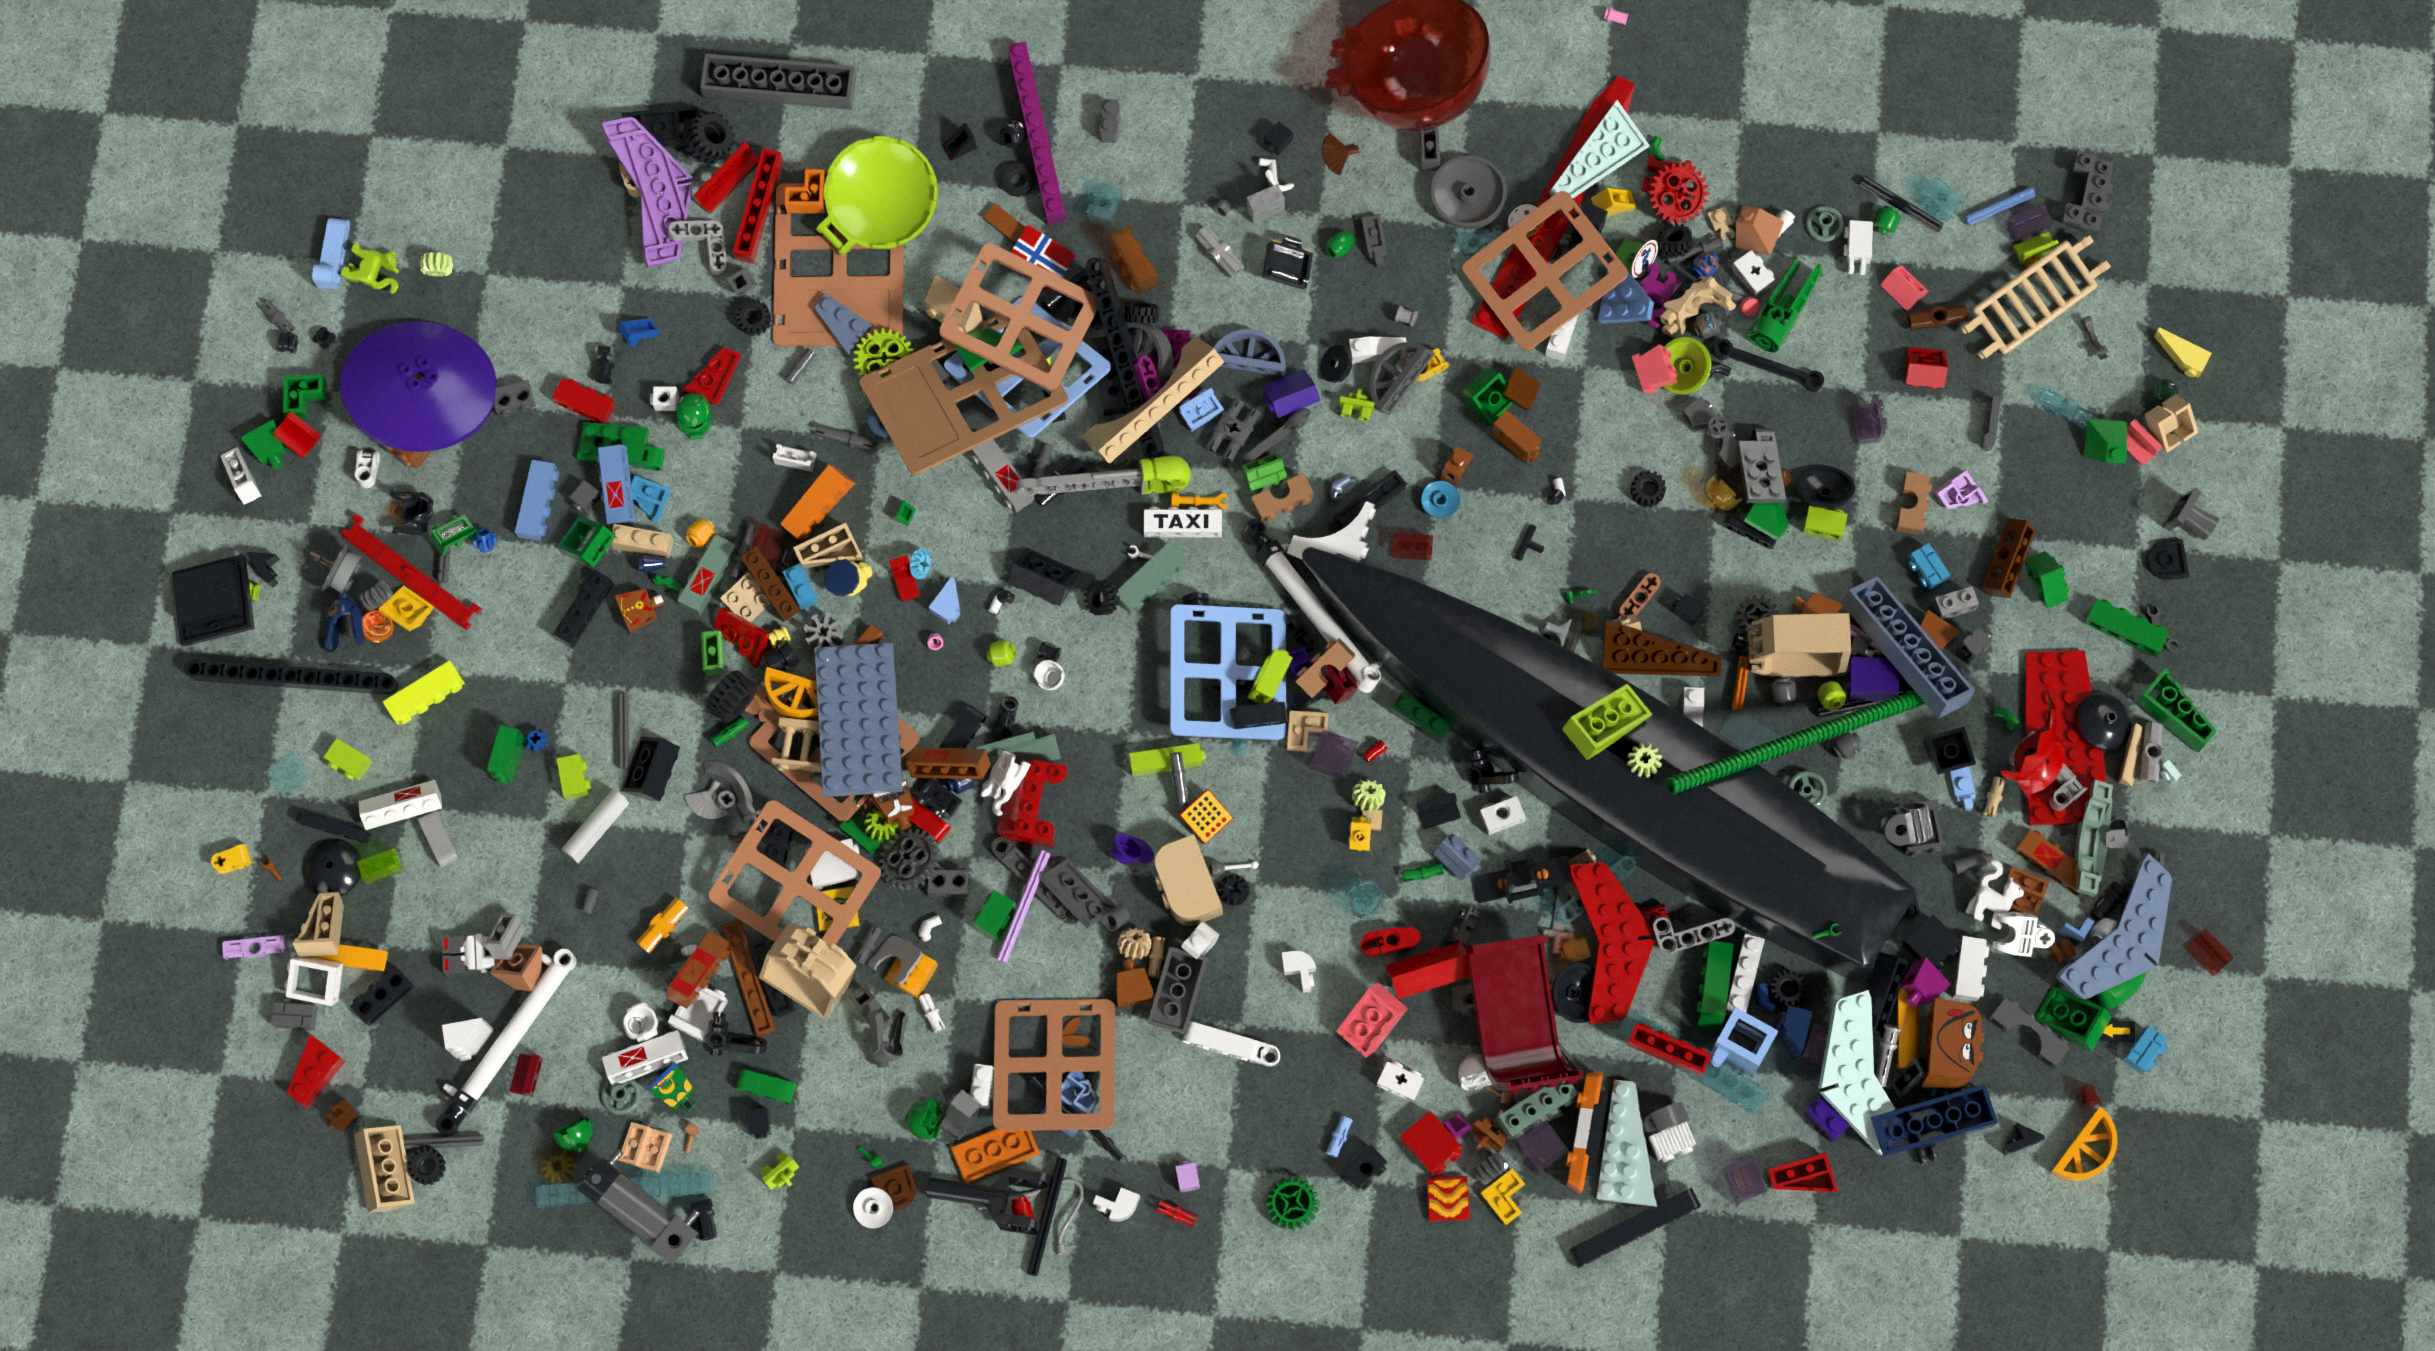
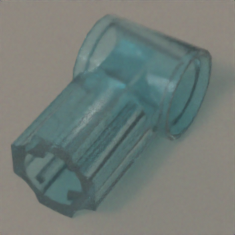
M1499 233L1467 234L1463 240L1462 251L1467 256H1474L1500 235ZM1467 243H1474L1475 246L1470 247Z

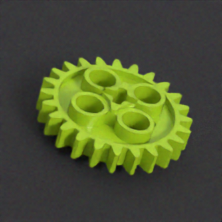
M882 328L879 334L875 329L873 336L867 333V340L861 338L863 345H856L860 351H854V355L858 356V358H854L853 362L859 363L854 368L855 370H861L858 373V377L872 373L870 368L874 365H878L882 369L897 361L895 358H904L914 353V348L908 349L911 346V342L904 343L906 336L899 338V331L893 335L892 329L885 333L884 328ZM875 346L880 351L877 354H871L869 352L870 348ZM891 346L899 348L898 352L894 354L890 353L888 349ZM883 356L887 357L886 363H883L881 360ZM869 358H871V359H877V360L867 361V359H869ZM889 370V371H887V372L881 374L880 376H881V378H883V377L888 376V375H890V374H892V373H891L890 370Z

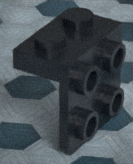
M933 778L929 779L920 792L916 789L913 791L916 795L914 799L926 808L931 806L930 810L941 819L946 817L950 820L963 802V800Z

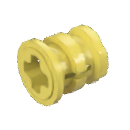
M784 625L778 630L777 628L774 629L768 638L773 649H776V645L786 640L788 642L791 641Z

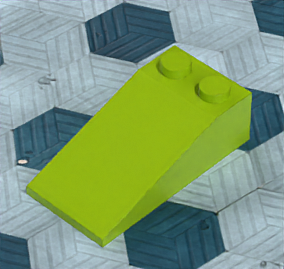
M1626 684L1572 716L1562 730L1586 760H1588L1651 717L1652 713L1631 687Z

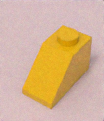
M1606 188L1591 198L1593 205L1608 211L1607 216L1637 208L1632 191Z

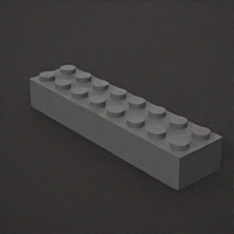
M705 54L700 89L705 98L852 110L857 75L855 67L849 65Z

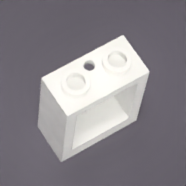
M294 956L287 964L289 976L285 982L286 997L329 1006L334 1005L339 1000L343 963L309 956ZM299 965L328 971L325 996L296 990Z

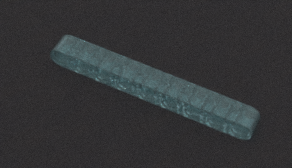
M713 1173L629 1179L653 1199H664L665 1196L677 1198L685 1197V1195L690 1197L702 1196L705 1193H708V1195L714 1194ZM582 1182L535 1187V1208H544V1206H547V1208L563 1207L564 1204L576 1206L585 1205L584 1203H587V1205L595 1203L577 1190Z

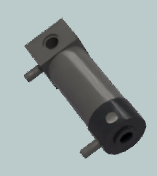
M616 1149L608 1160L602 1157L596 1165L594 1164L590 1168L577 1190L607 1211L650 1245L653 1251L673 1265L698 1234L691 1227V1224L700 1213L693 1209L685 1220L672 1214L614 1166L623 1155L620 1149ZM670 1235H678L680 1242L677 1245H671L668 1242Z

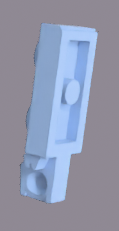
M1965 767L1949 772L1954 797L1957 799V802L1962 801L1964 811L1972 810V799H1975V790L1970 768Z

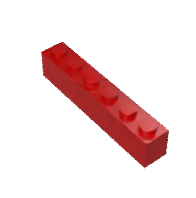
M762 148L733 249L735 260L751 264L755 262L783 164L781 152Z

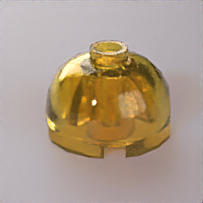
M1714 473L1704 487V494L1708 499L1706 503L1713 510L1717 507L1721 511H1729L1735 508L1742 499L1740 497L1736 499L1735 496L1737 494L1722 479L1719 481L1715 479L1718 475Z

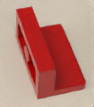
M292 412L287 415L273 433L274 437L301 458L307 455L321 437L319 433Z

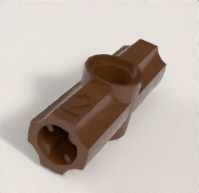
M1965 304L1945 308L1937 306L1932 310L1913 312L1907 315L1911 331L1931 327L1941 328L1944 325L1968 321V311ZM1934 315L1941 316L1942 320H1936Z

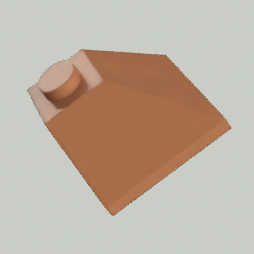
M1742 206L1736 221V249L1748 252L1752 250L1754 253L1771 255L1784 221L1760 208Z
M518 943L509 960H497L490 971L491 975L515 990L532 991L541 977L542 947Z

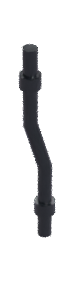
M1034 1075L1029 1082L1045 1100L1046 1086ZM1062 1104L1063 1114H1076ZM1089 1130L1102 1143L1101 1146L1106 1151H1109L1118 1161L1124 1157L1110 1137L1107 1138L1100 1130Z

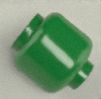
M1889 206L1879 208L1873 220V225L1877 228L1876 232L1887 235L1888 232L1894 233L1901 220V216L1898 214L1899 211Z

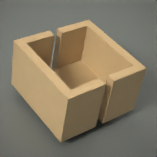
M2177 394L2164 401L2162 407L2158 405L2145 413L2150 434L2162 445L2161 449L2166 453L2181 444L2180 440L2171 435L2170 432L2184 442L2198 433L2190 403Z

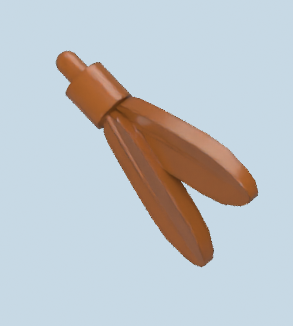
M1079 1017L1072 1019L1063 1029L1062 1045L1082 1047L1090 1044L1091 1040L1086 1036L1073 1035L1080 1026L1081 1020Z

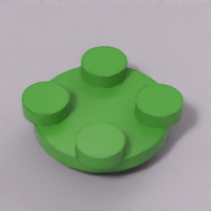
M1624 241L1616 253V256L1630 273H1632L1634 259L1643 246L1642 243L1637 241Z

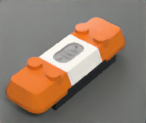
M1600 1071L1586 1074L1583 1090L1577 1096L1576 1107L1579 1108L1572 1152H1568L1565 1165L1569 1167L1566 1186L1580 1194L1584 1188L1585 1177H1592L1595 1172L1608 1091L1601 1090L1603 1072Z

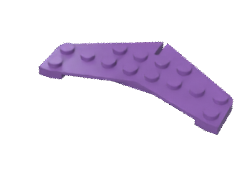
M627 117L601 123L602 134L640 191L643 260L646 268L676 261L680 256L683 241L670 239L667 230L672 222L687 221L694 181L679 185L677 183L691 180L693 177L635 118ZM674 228L673 230L676 234H679L680 232L677 230V228Z

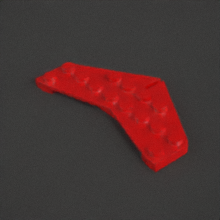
M1595 862L1569 865L1570 878L1573 885L1576 886L1598 943L1592 993L1587 1011L1588 1025L1622 1021L1627 1016L1656 938L1638 940V937L1656 934L1607 864Z

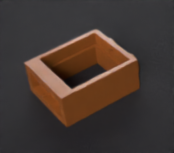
M1506 410L1494 422L1492 436L1526 465L1530 461L1534 462L1539 457L1541 439Z

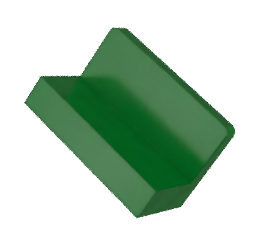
M856 813L848 823L844 821L840 825V829L868 854L872 855L885 838L882 837L880 842L876 836L871 839V833L866 834L865 819Z

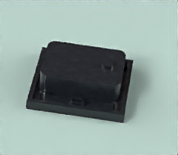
M240 554L172 572L181 646H190L255 629L245 555Z

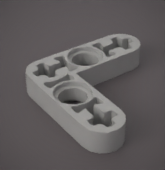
M675 221L669 225L667 234L672 240H706L710 272L714 275L724 273L727 267L724 231L720 222ZM698 227L700 234H692L690 228ZM712 227H715V230H718L716 234H714L711 230ZM674 228H677V230L680 231L679 234H676L675 231H673ZM718 244L721 247V251L714 252L711 249V245ZM717 257H719L718 264L722 265L720 269H717V266H714Z

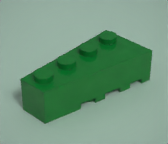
M1709 941L1708 947H1704L1703 959H1706V963L1701 968L1700 977H1703V983L1699 985L1698 995H1701V999L1697 1002L1696 1013H1699L1697 1028L1721 1032L1726 1015L1734 944Z

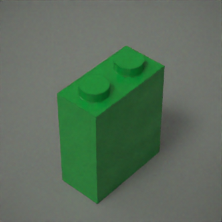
M499 726L487 768L491 777L499 784L506 785L507 782L513 783L525 743V737L519 729Z

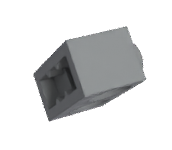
M1973 586L1935 597L1932 605L1936 615L1945 620L1976 610L1979 602Z

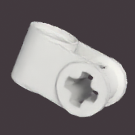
M358 450L355 478L363 488H370L375 484L380 460L378 451L368 453ZM364 475H369L367 479L361 480Z

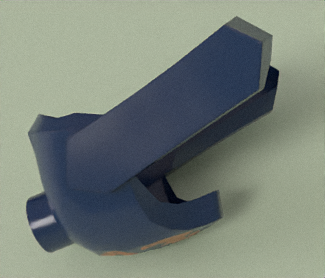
M338 593L337 599L329 607L327 613L328 626L323 644L327 652L335 651L339 645V624L342 620V615L351 616L355 643L362 645L366 641L362 625V609L356 603L349 600V594ZM331 642H332L333 650H329V646H330V643H331Z

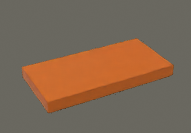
M994 1129L950 1147L964 1183L975 1182L1040 1155L1031 1130L999 1131Z

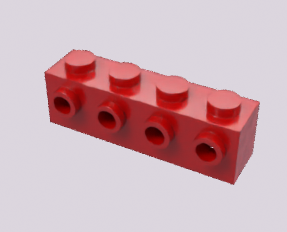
M1643 1023L1635 1024L1627 1046L1700 1077L1703 1076L1711 1057L1707 1050L1700 1047L1694 1048L1688 1042L1681 1039L1675 1040L1665 1032H1656L1650 1026Z

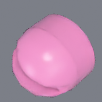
M938 633L930 634L927 639L928 647L932 650L940 649L943 646L941 635ZM935 638L937 640L936 644L933 643V639Z

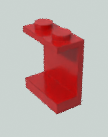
M1431 1111L1400 1136V1141L1405 1147H1409L1429 1170V1174L1432 1177L1435 1174L1440 1175L1447 1168L1446 1165L1450 1161L1455 1162L1462 1155V1146Z

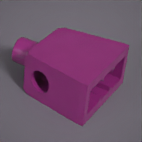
M1927 957L1916 959L1912 962L1902 983V988L1909 994L1905 1002L1910 1007H1916L1917 1004L1921 1006L1932 1003L1950 985Z

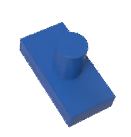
M650 318L620 322L617 327L631 346H637L640 339L657 337L660 332Z

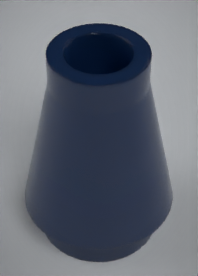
M650 555L638 557L639 572H644L645 574L666 568V558Z

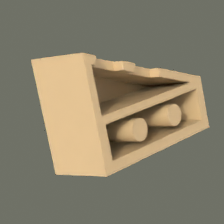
M846 523L793 547L803 569L828 566L834 561L844 559L850 562L864 561Z
M339 892L318 894L309 911L306 923H303L301 927V933L293 942L298 957L338 955L344 909Z

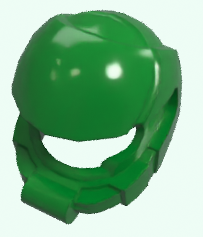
M689 393L679 397L675 410L681 431L687 436H691V440L703 439V435L708 432L712 425L711 410L707 398L703 394L699 395L696 393ZM701 423H703V425L700 426V427H698V428H690V427L698 426V425H700Z

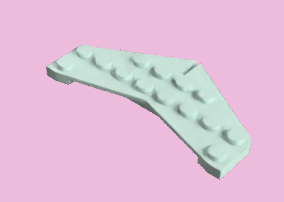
M1865 990L1837 999L1833 1003L1818 1089L1835 1084V1088L1819 1093L1877 1154L1882 1155L1870 1117L1896 1109L1874 1074L1872 1005L1869 990Z

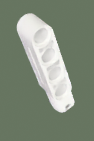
M1195 1022L1189 1023L1186 1035L1183 1036L1182 1040L1186 1044L1193 1043V1046L1207 1050L1211 1048V1051L1224 1055L1231 1054V1057L1245 1061L1249 1059L1252 1063L1272 1067L1280 1061V1052L1273 1045ZM1273 1053L1275 1061L1267 1062L1266 1055Z

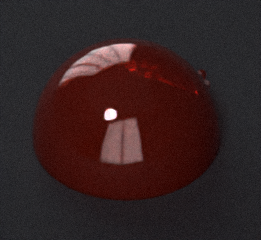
M1392 0L1369 13L1356 27H1345V38L1332 40L1331 46L1333 48L1330 51V56L1342 59L1340 68L1327 70L1326 76L1328 78L1325 81V85L1327 88H1336L1339 97L1351 96L1367 115L1386 126L1404 131H1425L1441 127L1466 112L1484 87L1491 62V45L1486 24L1481 15L1471 5L1462 0Z

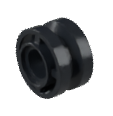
M1195 592L1182 597L1184 605L1210 606L1207 604L1209 601L1207 593ZM1193 611V616L1204 615V611Z

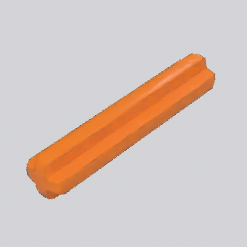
M1747 656L1739 657L1732 711L1742 712L1749 669V657Z

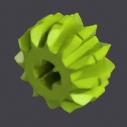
M875 808L872 810V814L868 813L866 815L867 820L864 821L866 834L871 833V839L876 836L880 842L882 837L888 840L889 835L895 834L897 822L888 824L881 813Z

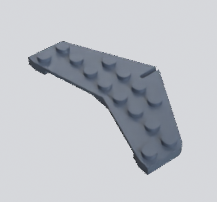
M2144 853L2139 860L2136 868V878L2120 920L2113 930L2073 963H2069L2062 968L2056 976L2078 998L2088 999L2156 968L2153 963L2159 964L2172 877L2149 853Z

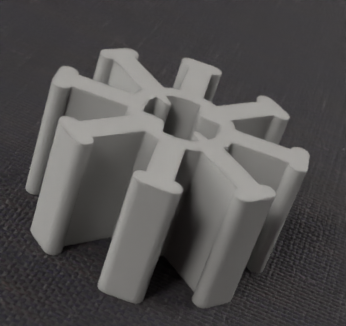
M825 613L824 623L822 624L819 622L817 614L811 617L813 624L817 626L816 628L810 627L807 624L804 627L807 636L813 635L805 639L809 648H812L817 643L818 646L816 648L825 647V644H828L829 647H836L832 640L844 642L843 632H837L840 629L843 630V626L839 619L831 624L833 618L830 613ZM825 631L827 636L824 637L821 632Z

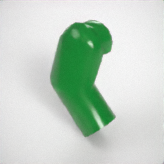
M1994 708V718L2005 719L2008 722L2007 728L2009 730H2017L2020 722L2012 711Z

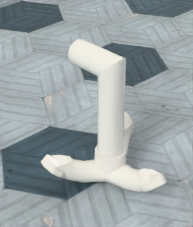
M1259 158V166L1269 167L1266 171V177L1270 187L1279 185L1276 160ZM1288 183L1286 185H1279V187L1284 192L1292 189L1294 184Z

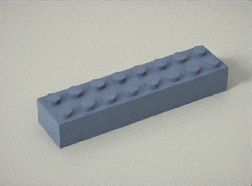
M1878 576L1848 590L1842 602L1844 608L1938 719L1968 704L1975 692L1973 687Z

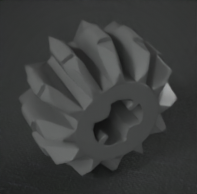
M378 581L365 589L358 599L363 608L365 607L367 611H372L387 602L392 597L393 592L385 581Z
M1497 1152L1476 1166L1473 1172L1482 1184H1488L1508 1168V1164L1504 1157Z

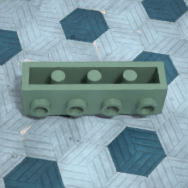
M1558 1082L1557 1087L1546 1088L1545 1086L1499 1115L1496 1121L1509 1140L1513 1137L1518 1139L1526 1134L1525 1129L1530 1126L1532 1129L1543 1123L1541 1119L1548 1116L1551 1118L1559 1113L1558 1109L1563 1105L1567 1108L1575 1103L1574 1098H1576L1578 1093L1572 1084L1565 1085V1082Z

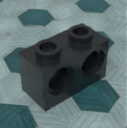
M772 823L764 852L765 856L784 868L793 835L792 827Z

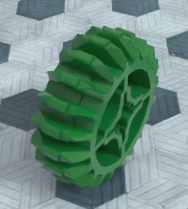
M1289 1176V1182L1287 1183L1286 1179L1282 1177V1185L1275 1181L1274 1184L1277 1189L1269 1188L1273 1195H1266V1199L1271 1200V1202H1266L1265 1207L1272 1208L1267 1210L1266 1213L1267 1215L1274 1213L1270 1220L1273 1222L1278 1219L1277 1227H1280L1283 1222L1285 1223L1284 1230L1288 1229V1225H1292V1231H1295L1296 1224L1302 1230V1222L1309 1226L1310 1221L1307 1218L1315 1220L1316 1216L1312 1212H1319V1208L1313 1206L1320 1204L1319 1200H1313V1198L1318 1196V1192L1311 1193L1314 1186L1311 1185L1307 1188L1308 1180L1300 1184L1301 1177L1299 1176L1296 1182H1293V1176ZM1286 1188H1298L1292 1195L1281 1193ZM1303 1192L1309 1199L1308 1210L1299 1201ZM1277 1197L1285 1204L1282 1214L1277 1211L1275 1206ZM1296 1198L1297 1206L1295 1208L1293 1206V1208L1288 1210L1289 1202L1287 1200L1291 1199L1292 1201V1199ZM1294 1211L1304 1214L1297 1219L1287 1218Z

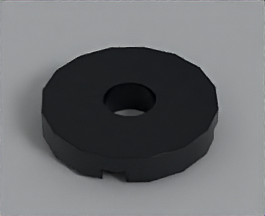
M1334 345L1325 352L1321 360L1320 369L1323 378L1328 382H1342L1349 375L1352 369L1351 359L1353 358L1348 348L1342 345Z

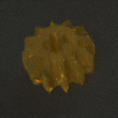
M555 1150V1156L548 1153L547 1155L550 1160L543 1159L542 1161L547 1165L541 1168V1171L546 1172L544 1178H550V1183L552 1184L557 1180L558 1184L562 1185V1178L569 1182L570 1178L567 1175H575V1172L570 1170L576 1167L575 1163H571L574 1158L572 1156L567 1157L568 1153L566 1151H563L560 1155V1152ZM560 1163L563 1168L561 1171L558 1169L557 1172L554 1167Z

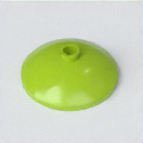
M1680 337L1672 340L1665 348H1668L1672 358L1670 362L1677 371V383L1663 387L1675 394H1691L1700 389L1709 377L1711 370L1710 354L1707 348L1696 339ZM1691 365V369L1687 371V367Z

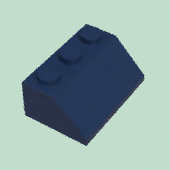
M1788 1006L1786 1011L1782 1010V1014L1778 1017L1775 1029L1778 1030L1777 1036L1792 1060H1797L1804 1049L1812 1012Z

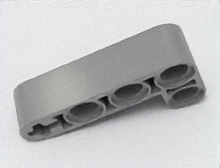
M1665 914L1656 915L1652 921L1661 951L1667 954L1728 936L1735 929L1733 919L1726 914L1675 930L1672 928L1669 917ZM1665 920L1667 926L1660 929L1656 926L1657 922ZM1724 921L1727 922V924H1728V928H1727V929H1724L1722 922H1724ZM1713 924H1716L1718 932L1715 931ZM1710 927L1712 931L1709 935L1701 934L1702 928ZM1690 933L1692 934V939L1684 941L1682 940V935ZM1665 939L1673 940V945L1670 947H1665L1662 943Z

